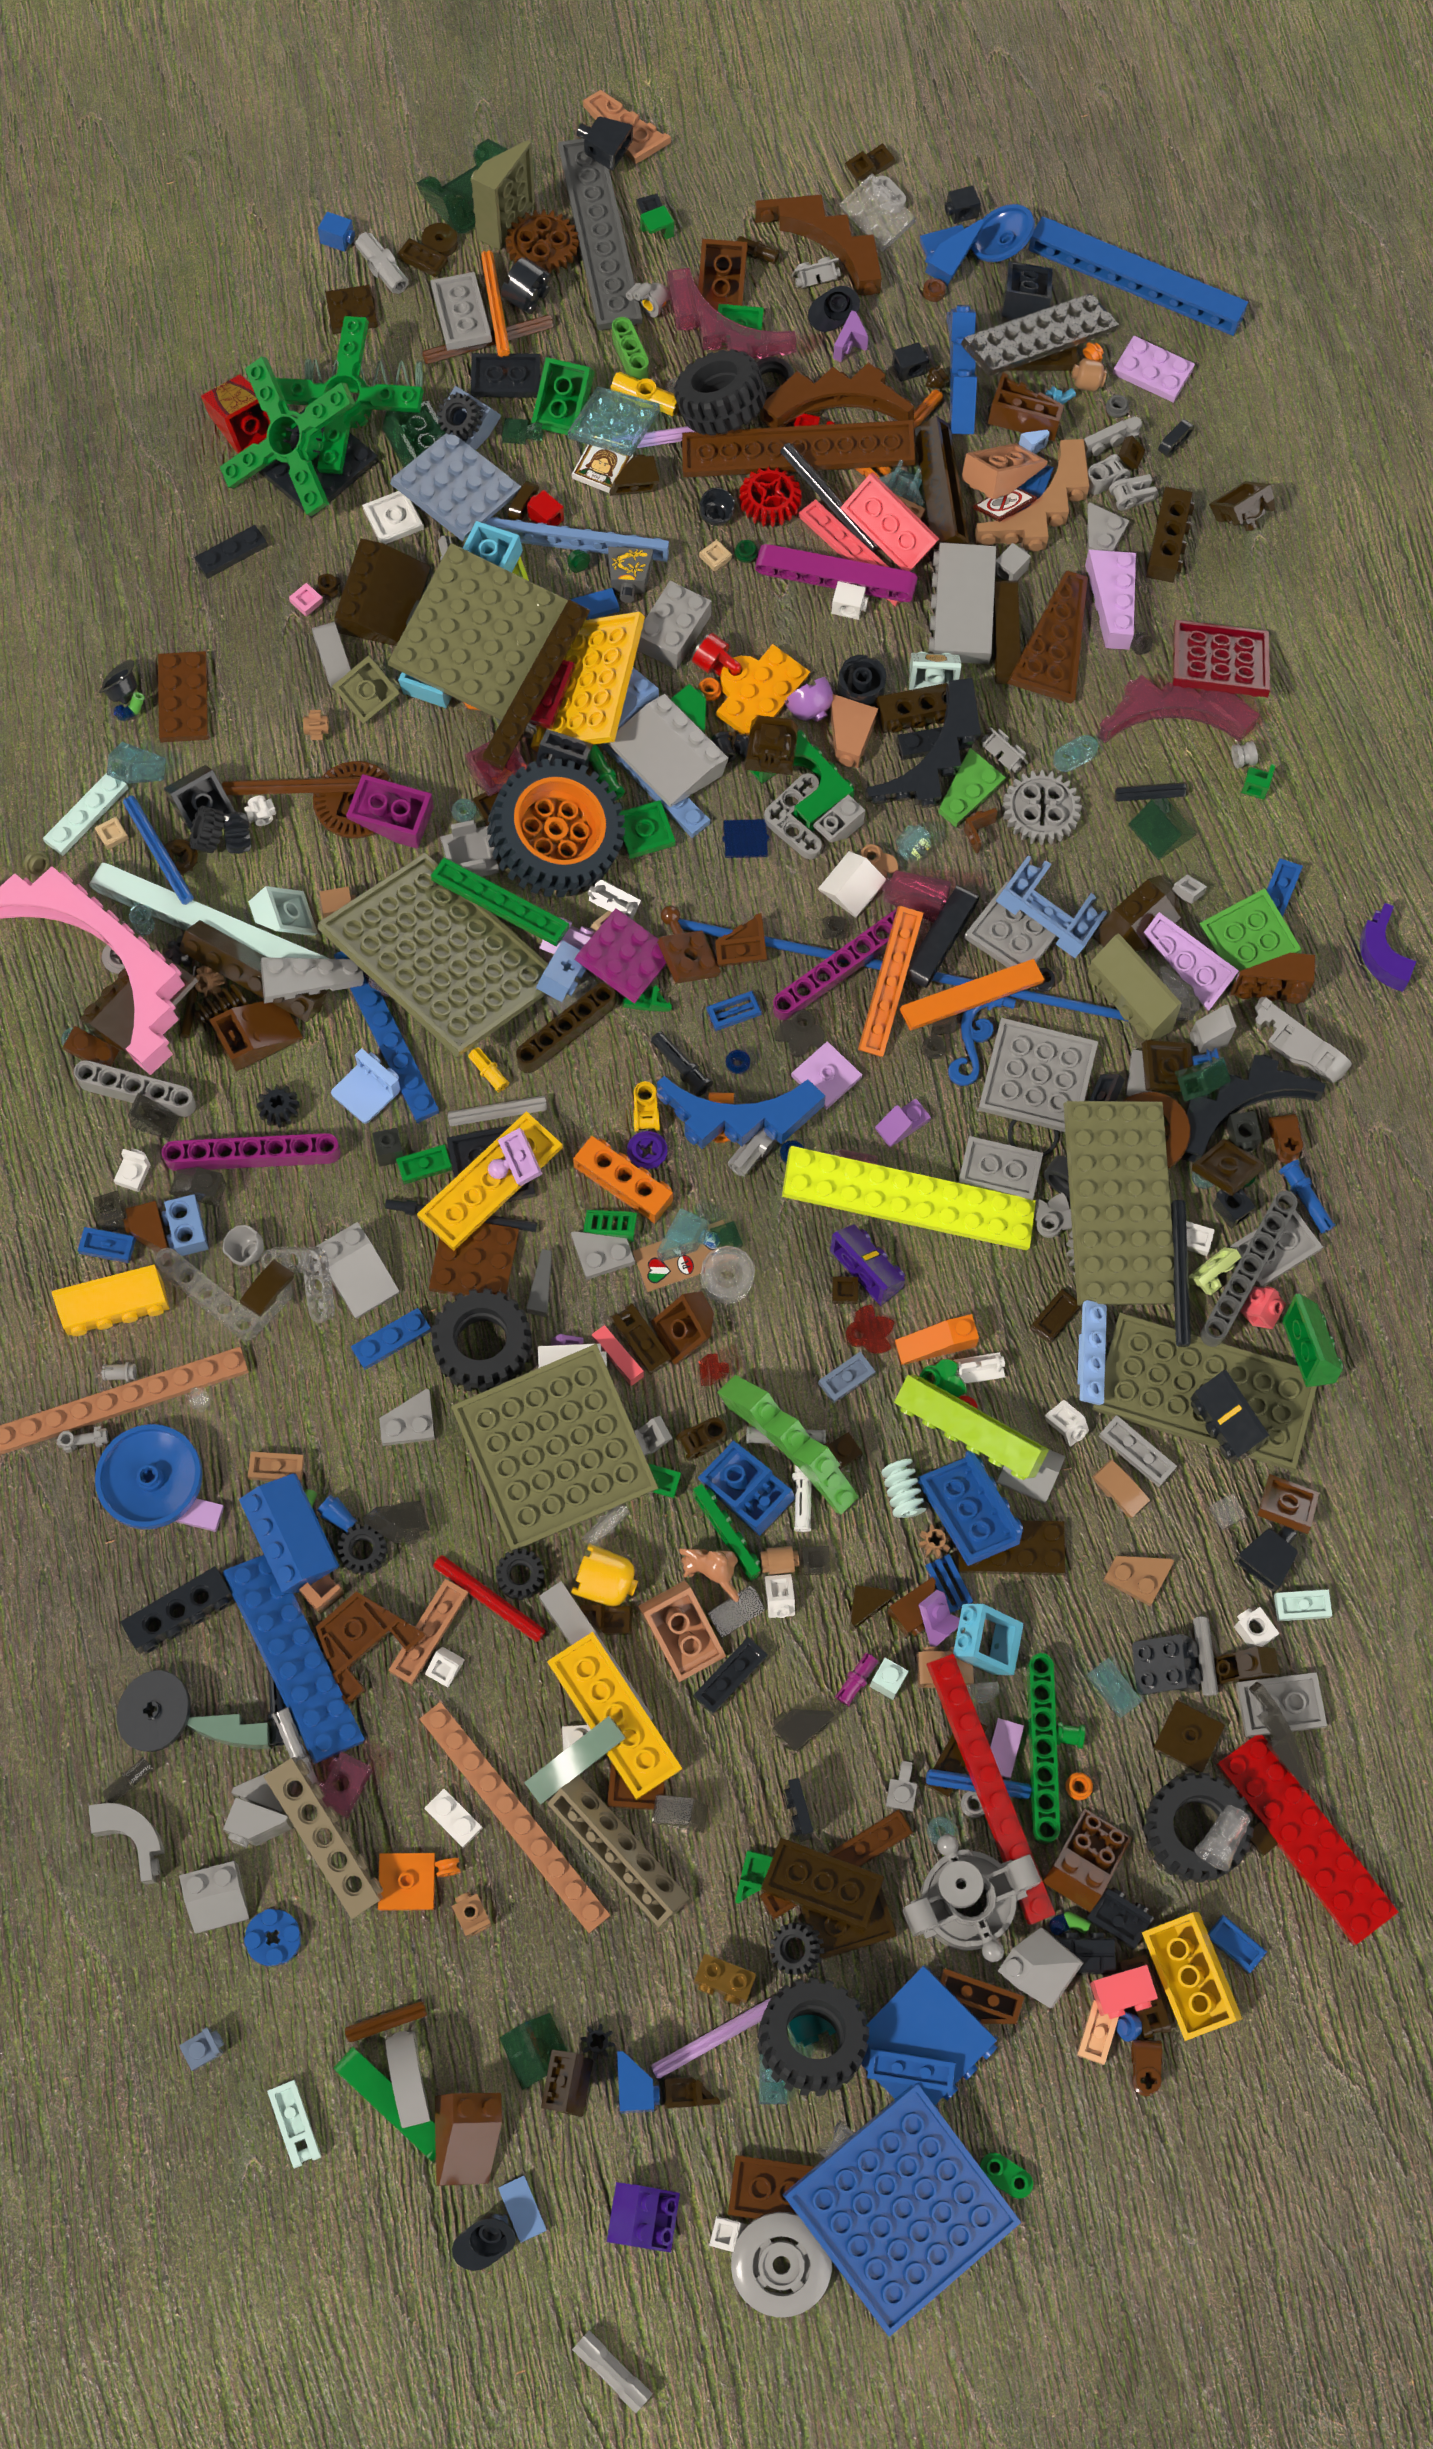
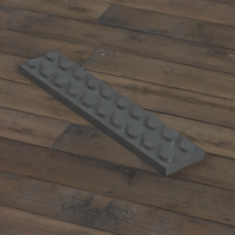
M583 138L558 142L559 155L576 232H578L579 247L597 330L612 328L613 321L618 317L630 319L633 325L642 324L639 301L634 299L630 301L626 297V293L635 283L609 169L585 154Z

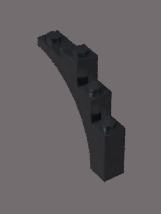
M973 678L948 681L946 685L944 724L932 750L918 765L904 775L883 784L867 787L865 791L866 802L872 801L873 804H883L887 802V799L896 798V801H907L913 796L915 805H921L922 808L936 806V803L942 797L938 774H941L942 777L955 775V772L959 771L961 767L958 743L961 742V745L974 744L981 735Z
M1254 1055L1246 1080L1237 1075L1223 1074L1215 1100H1211L1206 1095L1192 1094L1186 1109L1190 1123V1141L1181 1159L1193 1163L1200 1159L1204 1154L1208 1141L1214 1132L1229 1118L1230 1114H1236L1240 1110L1256 1103L1278 1098H1301L1319 1102L1324 1093L1326 1083L1320 1082L1314 1077L1305 1078L1297 1076L1288 1070L1279 1071L1277 1070L1279 1061L1274 1060L1268 1055Z

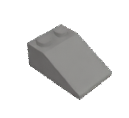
M358 1222L313 1248L317 1260L355 1319H358L400 1293Z

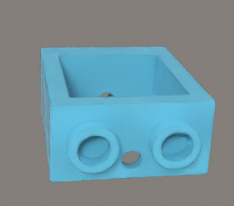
M963 1604L953 1654L955 1658L990 1674L1014 1675L1024 1623L985 1604ZM985 1619L996 1624L990 1657L979 1652Z

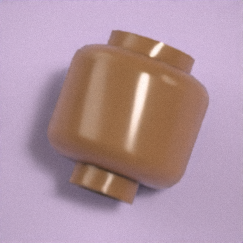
M1084 358L1080 361L1079 365H1074L1071 378L1075 379V386L1078 389L1095 392L1098 388L1103 387L1107 370L1104 369L1101 362Z

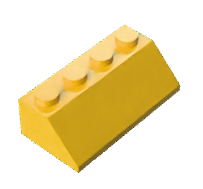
M155 1264L52 1291L63 1329L68 1336H82L88 1330L96 1328L99 1330L108 1329L113 1324L119 1322L131 1323L138 1320V1317L146 1315L158 1316L165 1310L170 1309L164 1283Z
M1192 1912L1142 1932L1185 2041L1242 2020L1199 1912Z

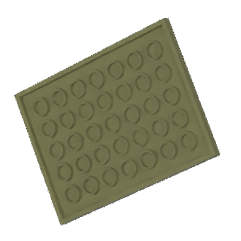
M424 853L318 923L317 929L458 1058L546 995V993L538 990L536 986L548 963L493 913L431 881V874L438 864Z

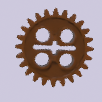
M545 209L542 210L541 214L534 210L532 216L525 212V219L518 216V224L512 222L511 229L507 230L506 251L509 253V259L514 260V264L520 258L525 259L527 257L550 274L553 269L560 273L559 267L567 269V262L573 263V256H577L579 240L578 232H575V225H570L569 218L563 220V214L555 217L554 210L549 215L546 214Z

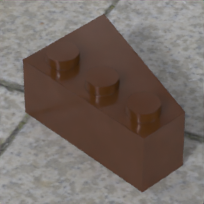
M942 1968L939 1981L982 2024H1017L1025 1996Z

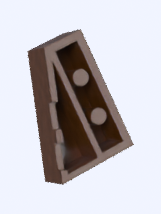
M1003 372L992 402L988 424L1021 433L1048 430V440L1055 441L1064 405L1041 392L1036 394L1027 389L1026 384L1023 382L1018 384L1008 379L1009 375Z

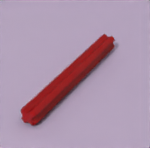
M441 1555L436 1559L433 1567L438 1572L466 1590L471 1596L533 1641L539 1642L543 1638L546 1630L445 1556Z

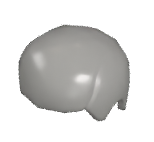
M237 1225L227 1233L222 1249L224 1254L236 1265L250 1266L259 1260L264 1251L263 1238L250 1226Z

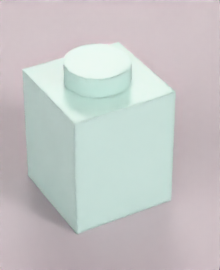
M884 1658L871 1681L870 1687L894 1700L908 1674V1670Z

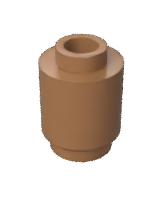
M792 1546L766 1548V1551L760 1552L762 1573L769 1572V1575L795 1572V1567L799 1566L798 1550L793 1551Z

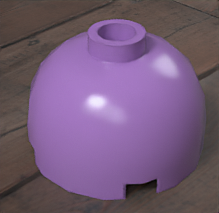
M826 677L814 680L815 686H808L806 684L787 697V700L784 702L794 717L803 721L813 719L815 722L827 717L826 711L831 707L833 691Z

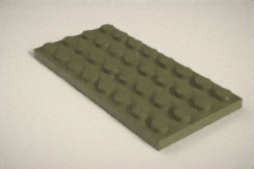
M1066 1101L1063 1103L1077 1306H1082L1086 1300L1104 1305H1174V1247L1163 1102Z
M1119 1313L1105 1361L1104 1403L1101 1405L1093 1404L1092 1410L1113 1417L1117 1415L1122 1420L1220 1449L1219 1446L1221 1445L1217 1439L1211 1437L1205 1428L1206 1422L1202 1416H1198L1192 1409L1190 1398L1197 1389L1226 1369L1270 1435L1262 1447L1247 1456V1458L1294 1472L1297 1467L1317 1386L1306 1387L1299 1366L1222 1343L1216 1347H1210L1203 1343L1201 1337L1192 1334L1189 1347H1178L1176 1345L1175 1329Z

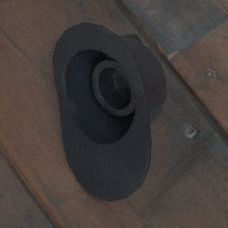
M836 286L829 289L812 302L808 310L810 324L821 332H829L836 329L847 321L851 311L858 312L860 308L859 296L854 289L848 286Z
M127 660L116 666L105 677L99 693L103 692L111 701H120L126 705L132 699V693L138 687L132 672L134 661Z
M496 2213L480 2215L470 2227L459 2234L454 2240L452 2256L455 2262L467 2270H483L510 2252L514 2247L516 2238L513 2229L509 2226L507 2215L505 2213L502 2215Z

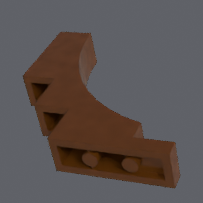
M822 194L755 201L754 216L756 223L778 221L779 231L801 235L817 242L832 252L847 268L856 286L858 296L880 293L882 278L874 234L851 236L848 214L825 216Z

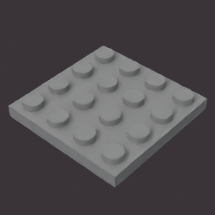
M1001 1018L978 1111L1065 1132L1063 1103L1066 1101L1085 1100L1098 1041Z

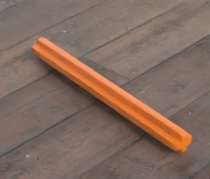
M490 250L487 252L483 251L481 257L497 353L500 357L509 356V343L494 256Z

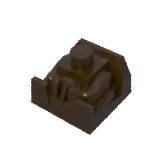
M1245 481L1211 502L1209 506L1218 522L1226 520L1234 526L1243 524L1246 531H1251L1259 526L1257 519L1265 514V510H1275V498L1271 484Z
M756 716L751 721L744 770L793 776L798 738V726L792 719Z

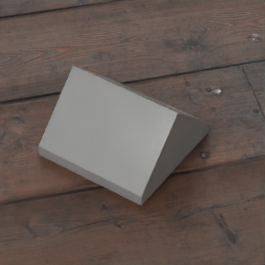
M1049 1450L1036 1477L1026 1478L1025 1480L1011 1474L1012 1470L1004 1466L997 1483L1045 1504L1060 1472L1065 1456Z

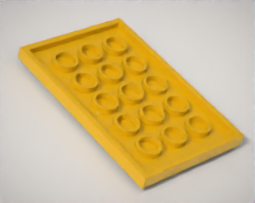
M641 612L585 620L564 659L574 662L575 669L552 731L591 744L615 742L645 616ZM536 726L537 733L534 734L531 748L538 752L540 742L546 729H548Z

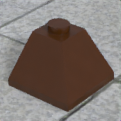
M700 1291L682 1294L650 1321L664 1348L672 1358L674 1365L679 1364L710 1338L714 1312L703 1292Z

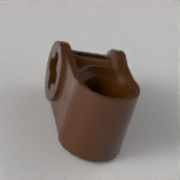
M1296 1114L1269 1117V1131L1274 1142L1278 1160L1284 1164L1297 1160L1303 1148V1141Z
M1136 2039L1132 2041L1133 2088L1140 2096H1151L1161 2087L1163 2053L1161 2041ZM1146 2075L1149 2081L1154 2083L1149 2089H1146V2085L1140 2081Z

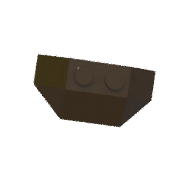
M1161 875L1149 878L1110 913L1095 932L1093 938L1104 948L1115 935L1120 934L1135 952L1146 951L1153 944L1146 937L1144 931L1159 912L1175 924L1180 921L1179 896L1172 890L1173 886Z

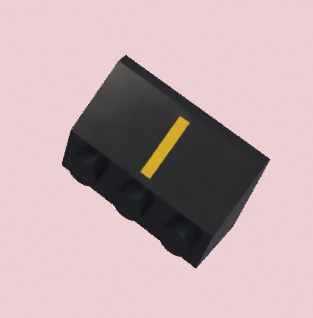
M1226 1369L1197 1389L1190 1398L1192 1409L1198 1416H1202L1206 1422L1205 1428L1211 1437L1217 1439L1221 1445L1219 1448L1225 1459H1230L1233 1465L1258 1451L1270 1436Z

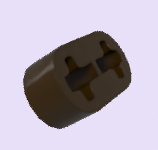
M525 481L510 505L508 518L521 521L524 519L528 512L527 504L530 498L538 494V485Z

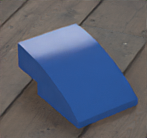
M734 1440L698 1477L707 1489L710 1488L720 1502L759 1536L795 1500L792 1489L775 1477L767 1466Z

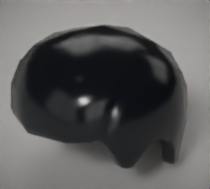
M710 488L703 494L699 503V513L702 520L712 526L725 525L731 520L735 500L729 491L723 488Z

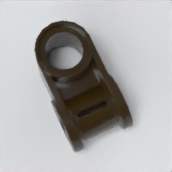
M712 1417L680 1432L676 1436V1440L681 1442L687 1453L686 1459L691 1461L722 1445L727 1439V1427L722 1419ZM712 1427H719L722 1433L717 1437L709 1435L708 1431Z

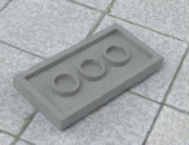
M475 272L430 280L447 351L492 342Z

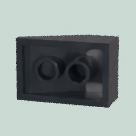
M1009 261L1001 317L1011 321L1024 320L1034 325L1046 324L1052 299L1053 268Z

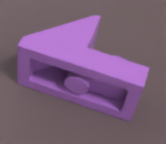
M851 311L834 344L833 359L842 362L845 354H850L852 346L867 350L868 335L855 311Z
M914 1099L902 1108L898 1105L895 1106L875 1129L891 1148L930 1122L931 1117L919 1101Z
M936 1590L919 1604L930 1647L938 1646L958 1629L960 1618L950 1614L945 1593Z

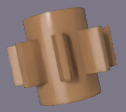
M310 710L309 716H303L304 735H311V740H323V734H329L328 715L322 716L321 710Z
M208 966L196 969L198 973L195 976L198 980L194 985L196 990L204 993L205 997L212 995L214 992L217 994L221 992L220 986L225 983L223 975Z
M931 1524L928 1533L921 1531L920 1536L925 1541H921L918 1547L925 1548V1557L935 1554L936 1558L939 1559L942 1550L949 1552L950 1547L945 1543L949 1542L951 1537L949 1535L945 1536L944 1526L939 1530L934 1529V1526ZM931 1537H935L936 1541H940L938 1546H935L934 1542L929 1543Z

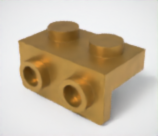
M704 1954L694 1983L699 1985L697 1990L709 1995H713L714 1991L725 1995L723 2000L739 2006L740 2002H747L756 1974L716 1957Z

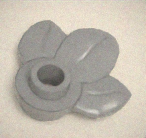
M1064 1193L1056 1195L1048 1203L1035 1199L1034 1219L1037 1221V1230L1040 1235L1052 1238L1059 1235L1062 1230L1072 1228L1071 1209H1069ZM1048 1224L1054 1225L1051 1229L1045 1228Z

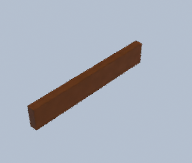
M898 1809L826 1855L861 1867L911 1836L914 1832ZM767 1893L759 1896L773 1921L798 1906Z

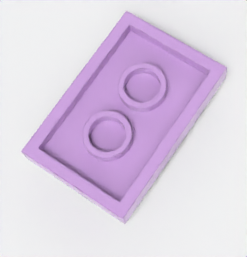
M1133 336L1114 367L1113 375L1174 403L1192 373L1195 364Z

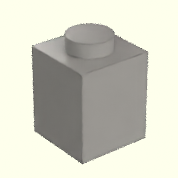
M1012 543L996 560L995 576L1000 580H1018L1028 570L1031 556L1025 549Z

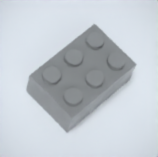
M669 581L644 620L637 651L677 670L711 617L712 601Z

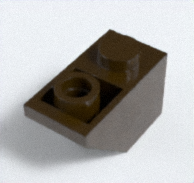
M1256 1646L1214 1658L1218 1685L1259 1680L1280 1675L1275 1648Z

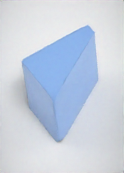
M1041 430L1022 433L1019 445L1037 454L1047 446L1049 431Z

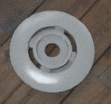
M775 2212L753 2220L741 2232L736 2241L734 2252H732L731 2271L734 2284L745 2302L760 2313L785 2318L809 2310L821 2299L830 2282L832 2261L797 2214ZM780 2236L789 2237L796 2240L798 2243L794 2245L791 2242L782 2240L772 2242L771 2238ZM778 2256H784L790 2261V2269L786 2273L780 2274L773 2269V2261ZM768 2285L776 2290L791 2288L793 2292L788 2294L770 2292L765 2287Z

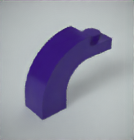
M1384 903L1381 911L1376 910L1372 920H1367L1360 936L1361 956L1366 967L1376 979L1388 987L1403 992L1410 980L1416 961L1397 954L1388 945L1385 931L1394 906Z

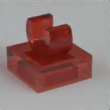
M707 1354L699 1361L701 1386H712L720 1378H724L725 1374L730 1373L729 1363H718V1354Z

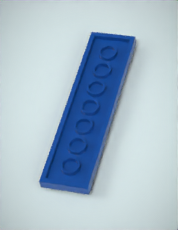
M265 1555L224 1570L222 1575L286 1707L289 1708L291 1717L313 1763L316 1764L362 1744L365 1739L348 1704H345L341 1697L343 1694L335 1682L333 1674L294 1594L281 1592Z

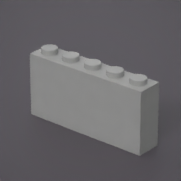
M940 543L938 552L934 551L933 566H937V573L932 575V587H936V594L931 596V609H935V616H930V630H934V637H929V652H933V654L950 653L952 655H959L961 663L989 664L992 649L996 546Z

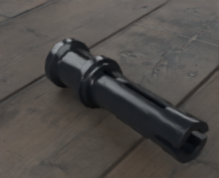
M659 1031L652 1037L651 1043L678 1070L680 1079L683 1082H687L694 1089V1094L697 1097L702 1096L712 1087L713 1080L706 1078L699 1070L700 1066L694 1062L691 1063L667 1038L663 1031Z

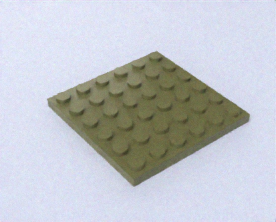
M450 543L388 661V666L502 720L568 600Z
M597 1344L451 1406L511 1552H513V1549L520 1550L658 1490V1486Z

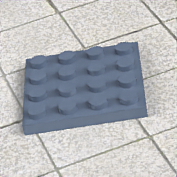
M453 432L443 435L393 476L390 483L461 541L468 538L476 521L481 523L488 521L516 497L521 489L518 483L462 439L453 435Z

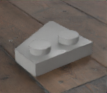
M1089 502L1087 506V551H1115L1129 525V520Z
M429 1389L423 1390L379 1418L382 1446L435 1440Z

